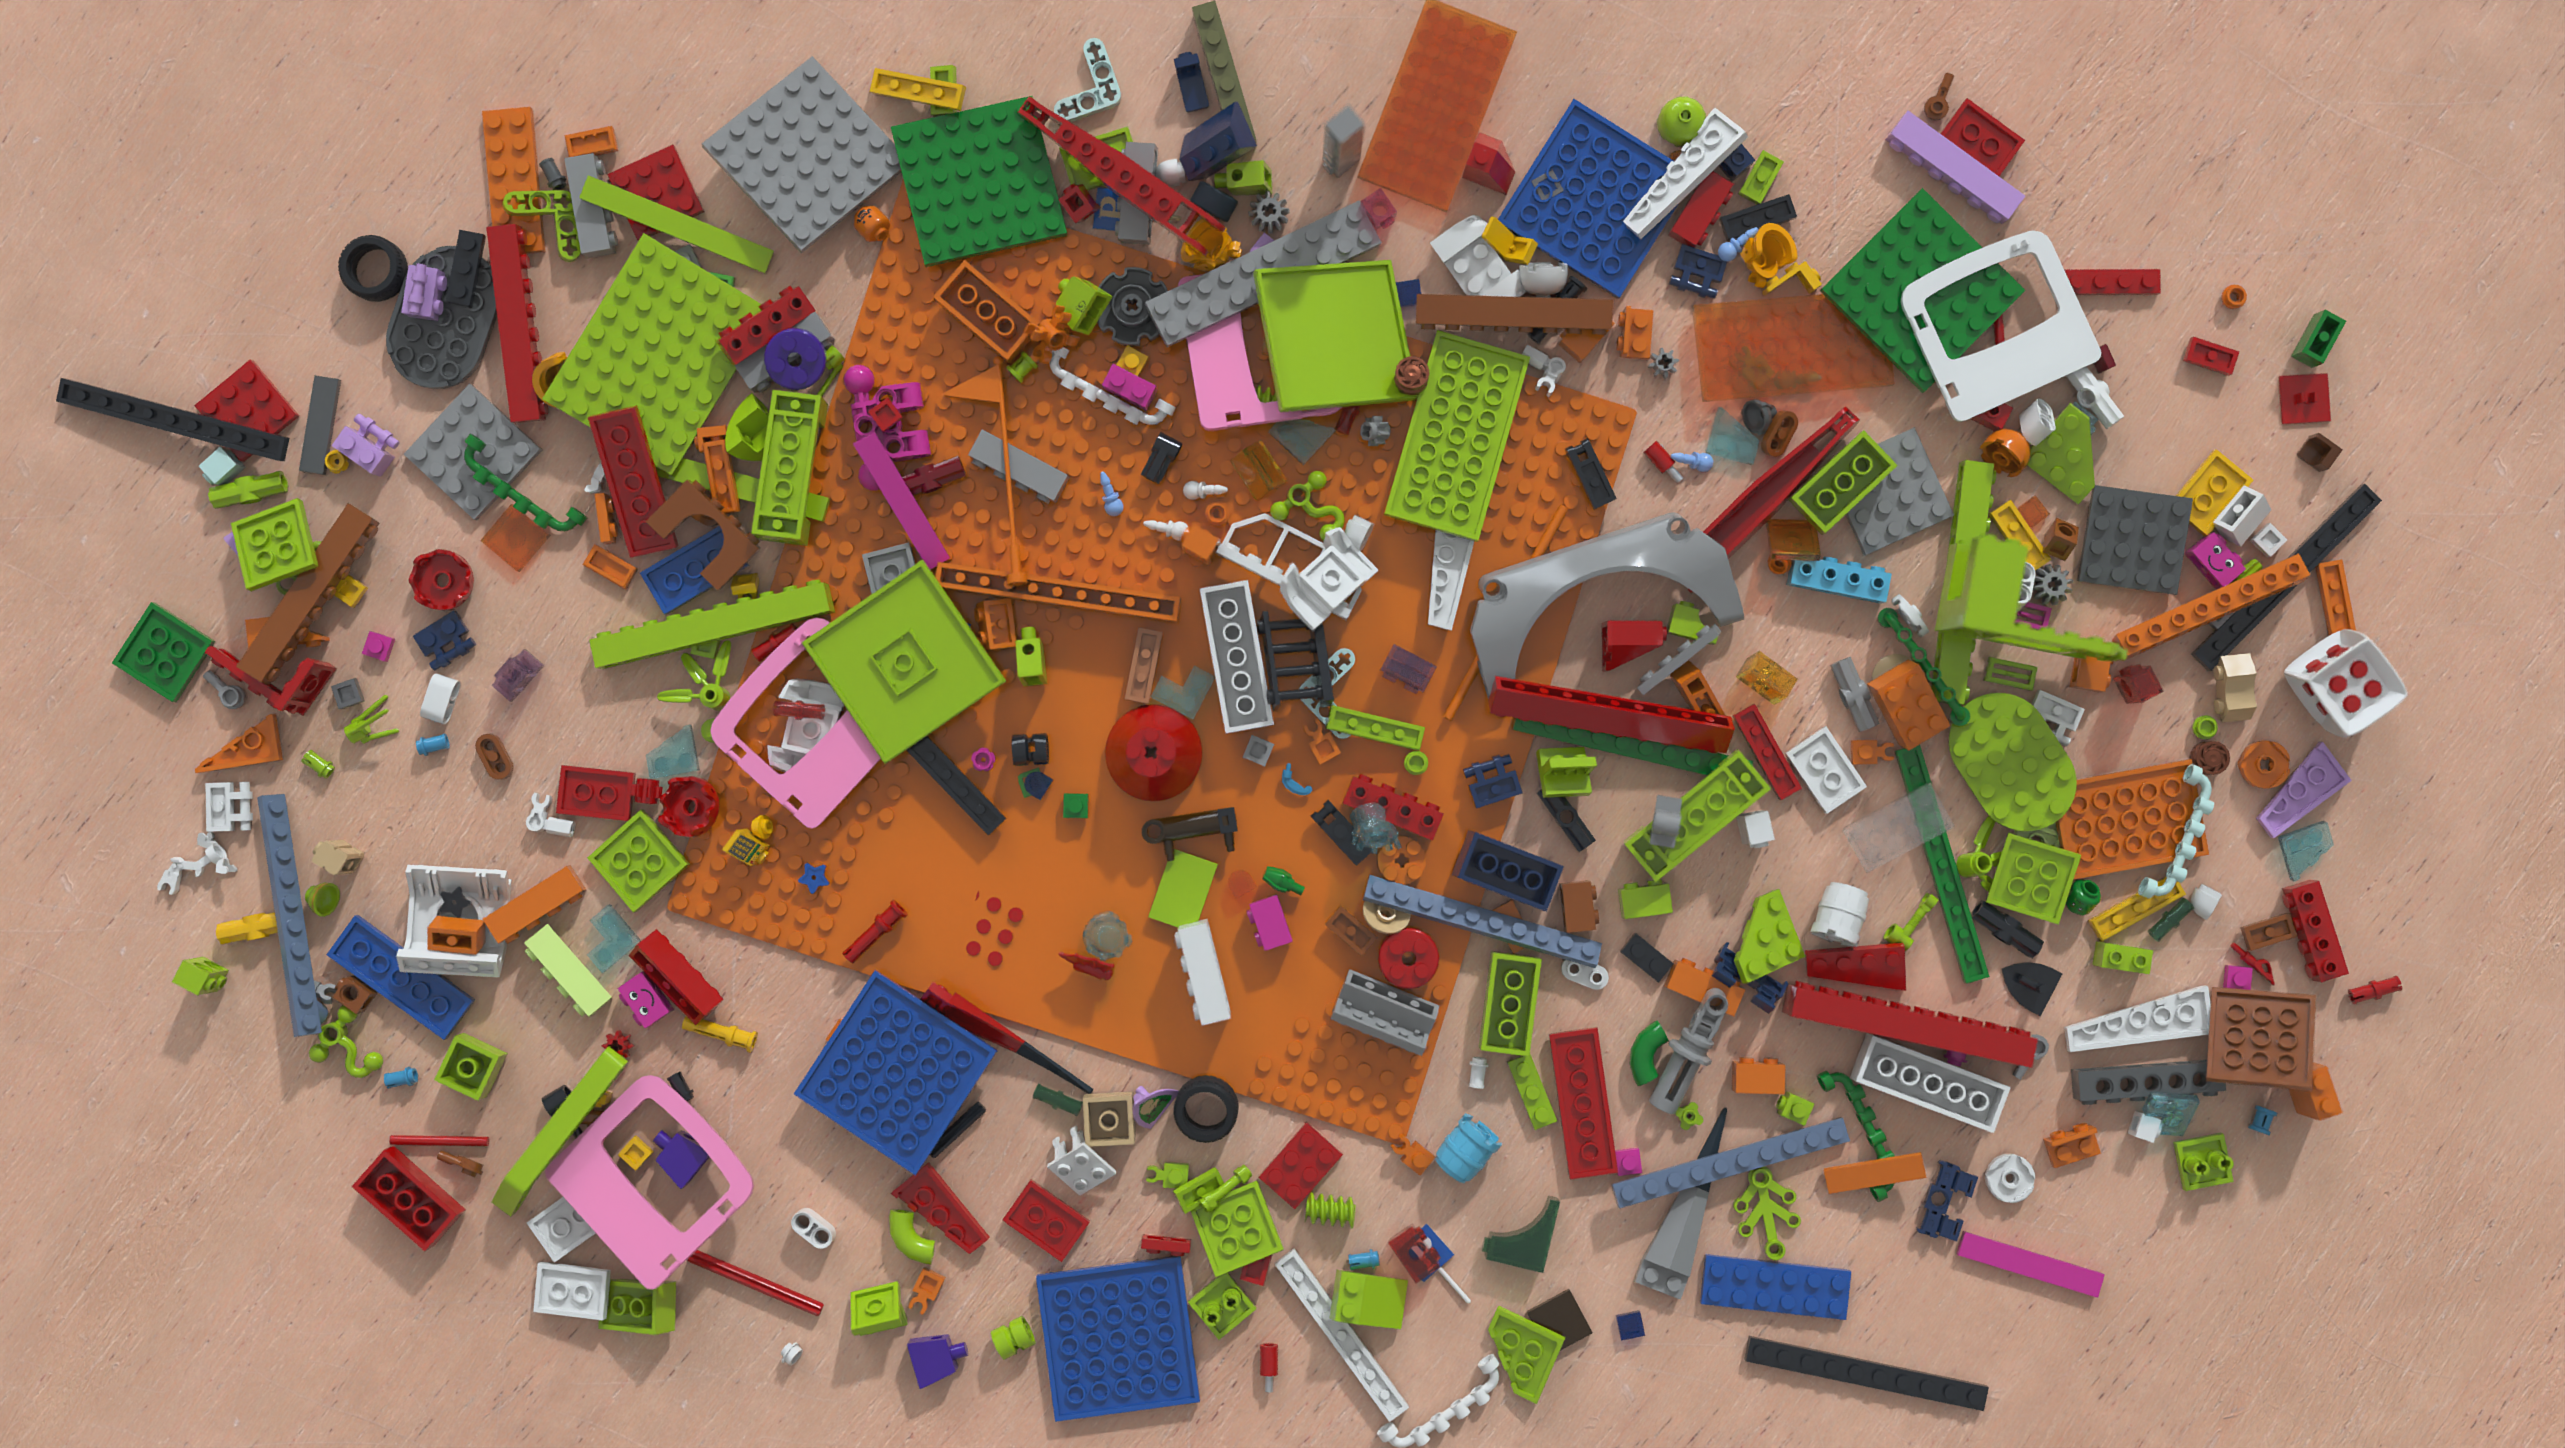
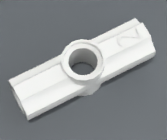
M2087 366L2066 375L2078 391L2077 400L2079 404L2085 408H2090L2106 429L2124 417L2109 397L2110 390L2108 385L2102 380H2096Z

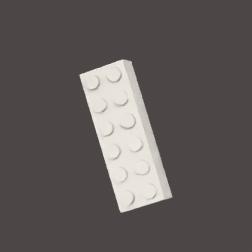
M1248 580L1200 588L1225 733L1274 725L1271 706L1267 703L1266 692L1268 689Z
M1869 1033L1865 1035L1850 1078L1856 1082L1992 1133L1995 1131L2011 1088Z

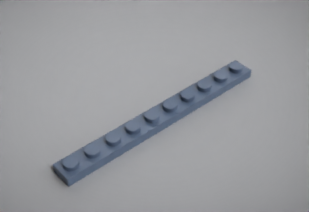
M285 794L262 795L257 797L293 1034L294 1037L322 1033L286 798Z
M1370 875L1368 877L1363 896L1364 901L1592 968H1596L1598 965L1602 946L1600 942Z
M1840 1117L1611 1184L1617 1207L1623 1208L1846 1143L1850 1139L1844 1119Z

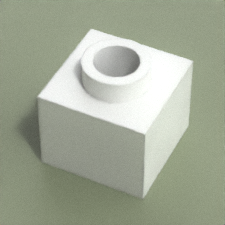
M2135 1110L2128 1134L2154 1143L2155 1138H2158L2161 1133V1119Z

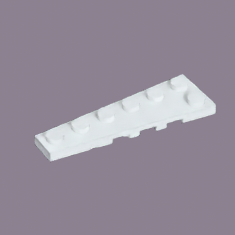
M1714 108L1704 120L1702 127L1697 131L1698 135L1690 143L1686 142L1681 149L1682 153L1675 162H1670L1666 167L1667 172L1661 179L1653 183L1647 194L1641 198L1623 221L1625 226L1640 239L1748 138L1746 131L1718 109Z
M1435 530L1428 625L1449 631L1452 630L1474 541Z
M2206 985L2195 987L2066 1026L2064 1031L2067 1051L2075 1052L2209 1035L2211 1011L2209 988Z

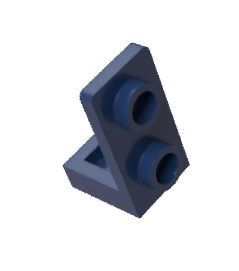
M1192 52L1179 54L1178 58L1174 59V64L1186 112L1189 113L1208 108L1209 102L1201 74L1198 54H1192Z

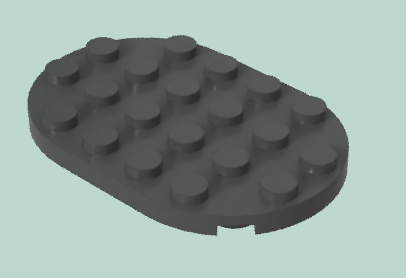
M456 246L438 247L426 255H421L412 264L415 266L417 263L424 264L429 268H436L445 273L447 287L442 293L443 312L439 315L438 321L413 318L401 313L407 279L406 274L387 328V351L396 370L407 380L425 388L445 389L458 385L469 378L481 363L497 318L491 265L483 257L473 306L469 307L446 301Z

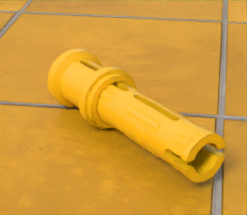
M686 1016L682 1023L683 1030L724 1041L729 1047L733 1045L741 1047L749 1053L753 1051L758 1037V1032L756 1031L751 1033L738 1029L736 1025L727 1027L704 1019L695 1026Z

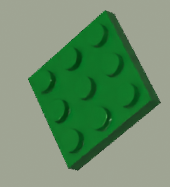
M151 602L112 661V664L166 699L177 703L208 655L205 653L206 649L213 646L216 641L157 603Z

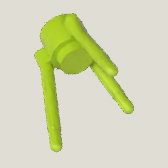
M833 345L826 349V368L828 370L834 369L817 393L820 396H823L837 373L843 368L841 363L845 358Z
M387 695L381 697L361 715L351 720V724L344 727V732L350 742L355 744L361 741L365 744L370 740L399 732V729L395 728L371 735L368 734L371 732L369 724L389 712L388 709H384L369 719L363 720L388 699Z

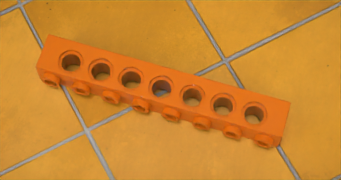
M2296 554L2116 634L2112 642L2120 644L2121 648L2128 650L2126 658L2128 660L2304 582L2310 576V573L2301 556Z

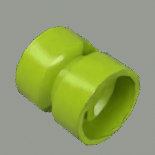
M1023 1316L1010 1321L1009 1327L1002 1325L991 1331L993 1343L1003 1360L1017 1354V1349L1019 1348L1025 1350L1036 1344L1033 1332Z

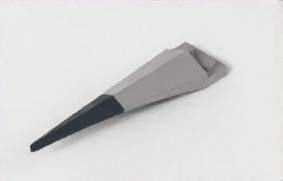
M1727 1108L1722 1109L1697 1159L1718 1153ZM1711 1182L1679 1191L1641 1259L1634 1282L1681 1300L1687 1280L1691 1274Z

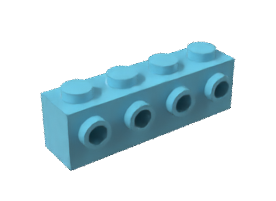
M1800 552L1799 555L1792 556L1791 558L1792 566L1786 583L1788 586L1879 604L1886 603L1892 574L1886 573L1885 568L1871 566L1870 569L1861 568V563L1847 561V565L1837 563L1838 559L1832 557H1823V560L1815 559L1814 554Z

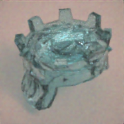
M1367 803L1358 806L1351 812L1350 820L1354 827L1352 844H1357L1356 850L1362 851L1363 847L1371 849L1372 854H1377L1378 848L1385 847L1386 851L1393 850L1392 844H1394L1396 849L1402 848L1398 840V831L1392 823L1386 821L1385 809L1381 805Z
M1112 911L1094 915L1084 927L1083 942L1089 954L1092 953L1102 961L1113 957L1119 958L1123 955L1122 952L1125 947H1129L1132 943L1131 935L1127 932L1126 923L1121 921L1119 916Z

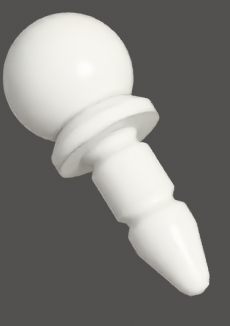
M1189 481L1183 487L1185 497L1190 500H1196L1199 497L1204 499L1207 495H1220L1228 491L1227 487L1221 485H1206L1205 482L1199 483L1197 481Z
M1154 520L1143 522V525L1147 528L1166 532V537L1172 536L1177 541H1181L1180 538L1188 527L1186 523L1181 521L1173 523V521L1169 520L1168 524Z

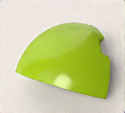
M753 393L747 396L734 412L727 427L725 445L727 452L736 458L747 461H762L770 410Z

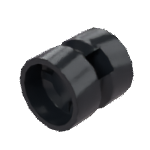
M1047 733L1033 734L1031 738L1026 734L1012 735L1014 766L1028 765L1031 761L1034 765L1049 764ZM1031 746L1035 747V752L1030 751Z

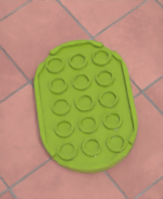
M1990 693L1977 697L1967 703L1964 707L1970 712V720L1964 726L1951 725L1948 744L1954 765L1981 807L1995 822L2013 830L2036 831L2054 824L2070 808L2075 797L2077 780L2075 769L2069 756L2042 715L2028 701L2007 693Z

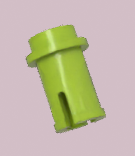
M309 750L301 760L303 764L316 771L320 778L324 777L327 779L335 770L331 761L327 762L313 750Z

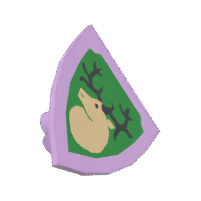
M1139 1086L1133 1097L1134 1120L1138 1125L1151 1129L1177 1097L1179 1090L1161 1089L1149 1094L1143 1086Z

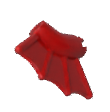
M1059 952L1060 957L1073 964L1075 971L1098 979L1103 978L1104 980L1111 979L1113 975L1112 969L1115 966L1114 964L1102 962L1095 957H1084L1077 953L1065 954Z

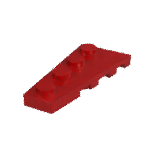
M1903 943L1805 950L1806 974L1808 977L1906 991L1905 946Z
M929 1162L919 1170L917 1175L913 1174L890 1193L895 1198H900L908 1204L907 1207L912 1211H917L925 1217L927 1222L933 1227H938L945 1233L946 1237L968 1254H971L990 1238Z

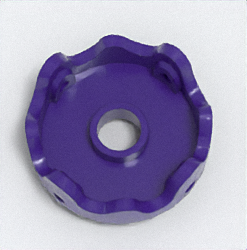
M799 328L785 329L777 333L766 346L764 353L766 371L771 379L783 388L789 390L806 389L821 378L826 368V348L808 330ZM796 352L801 355L802 363L799 366H792L789 363L788 356L790 353Z

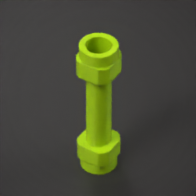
M1244 1164L1233 1171L1234 1176L1213 1193H1206L1198 1201L1200 1206L1207 1213L1218 1206V1200L1239 1183L1245 1184L1252 1177L1251 1171Z

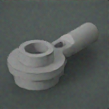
M210 670L204 673L203 678L219 691L218 696L226 708L238 709L244 704L246 696L241 687L226 685Z
M2035 1034L2031 1035V1037L2038 1039L2034 1059L2039 1060L2047 1054L2049 1044L2043 1036ZM2018 1065L2012 1075L2021 1080L2029 1067Z

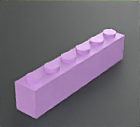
M1907 111L1885 139L1889 142V146L1897 152L1902 151L1909 156L1910 162L1916 166L1924 167L1932 178L1938 181L1942 180L1948 185L1947 187L1951 192L1964 196L1968 199L1969 205L1986 212L1987 217L1995 223L2003 224L2025 198L2024 194L1910 111Z

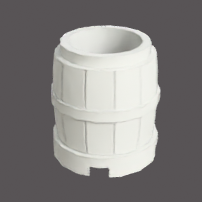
M1831 882L1830 886L1826 887L1819 902L1816 922H1813L1811 934L1829 942L1837 941L1841 942V945L1857 947L1860 940L1859 933L1867 917L1868 893L1847 884Z

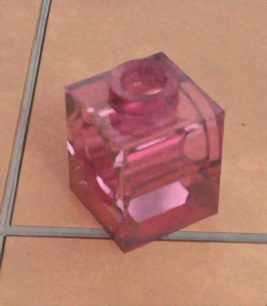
M1381 188L1361 201L1360 205L1365 210L1376 230L1380 227L1386 229L1395 222L1394 218L1397 215V211ZM1376 206H1382L1386 209L1387 213L1383 216H1377L1373 209Z

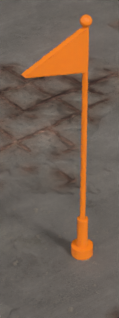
M996 356L993 359L996 366L944 392L942 395L994 402L1000 405L1011 545L1009 546L1011 573L1007 574V585L1022 586L1027 584L1026 573L1021 572L1019 545H1016L1001 371L1003 359L1000 356Z

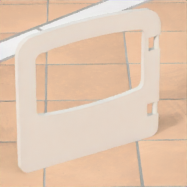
M2028 231L2009 237L1960 257L1909 284L1901 295V305L1904 314L1910 322L1919 347L1938 388L1941 390L1950 415L1957 422L1966 421L2093 364L2101 357V349L2054 246L2048 236L2039 231ZM2028 253L2034 255L2057 304V314L2032 329L1988 349L1954 360L1948 358L1925 309V299L1948 285L1994 264ZM1920 314L1926 325V327L1921 330L1919 329L1914 318L1915 316ZM1952 383L1958 395L1952 399L1945 386Z

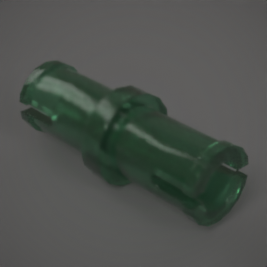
M2182 898L2169 912L2165 911L2162 914V918L2148 930L2149 935L2160 942L2170 930L2177 928L2180 925L2179 922L2194 910L2193 905L2187 899Z
M1039 1083L1033 1094V1099L1052 1105V1108L1055 1110L1059 1108L1075 1116L1079 1115L1083 1105V1101H1078L1064 1095V1092L1061 1090L1057 1092Z

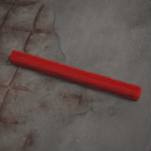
M696 1250L687 1259L688 1262L812 1315L819 1316L824 1306L822 1302L699 1250Z

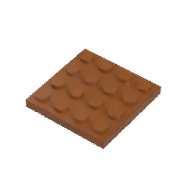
M2212 987L2206 1081L2312 1091L2316 995Z

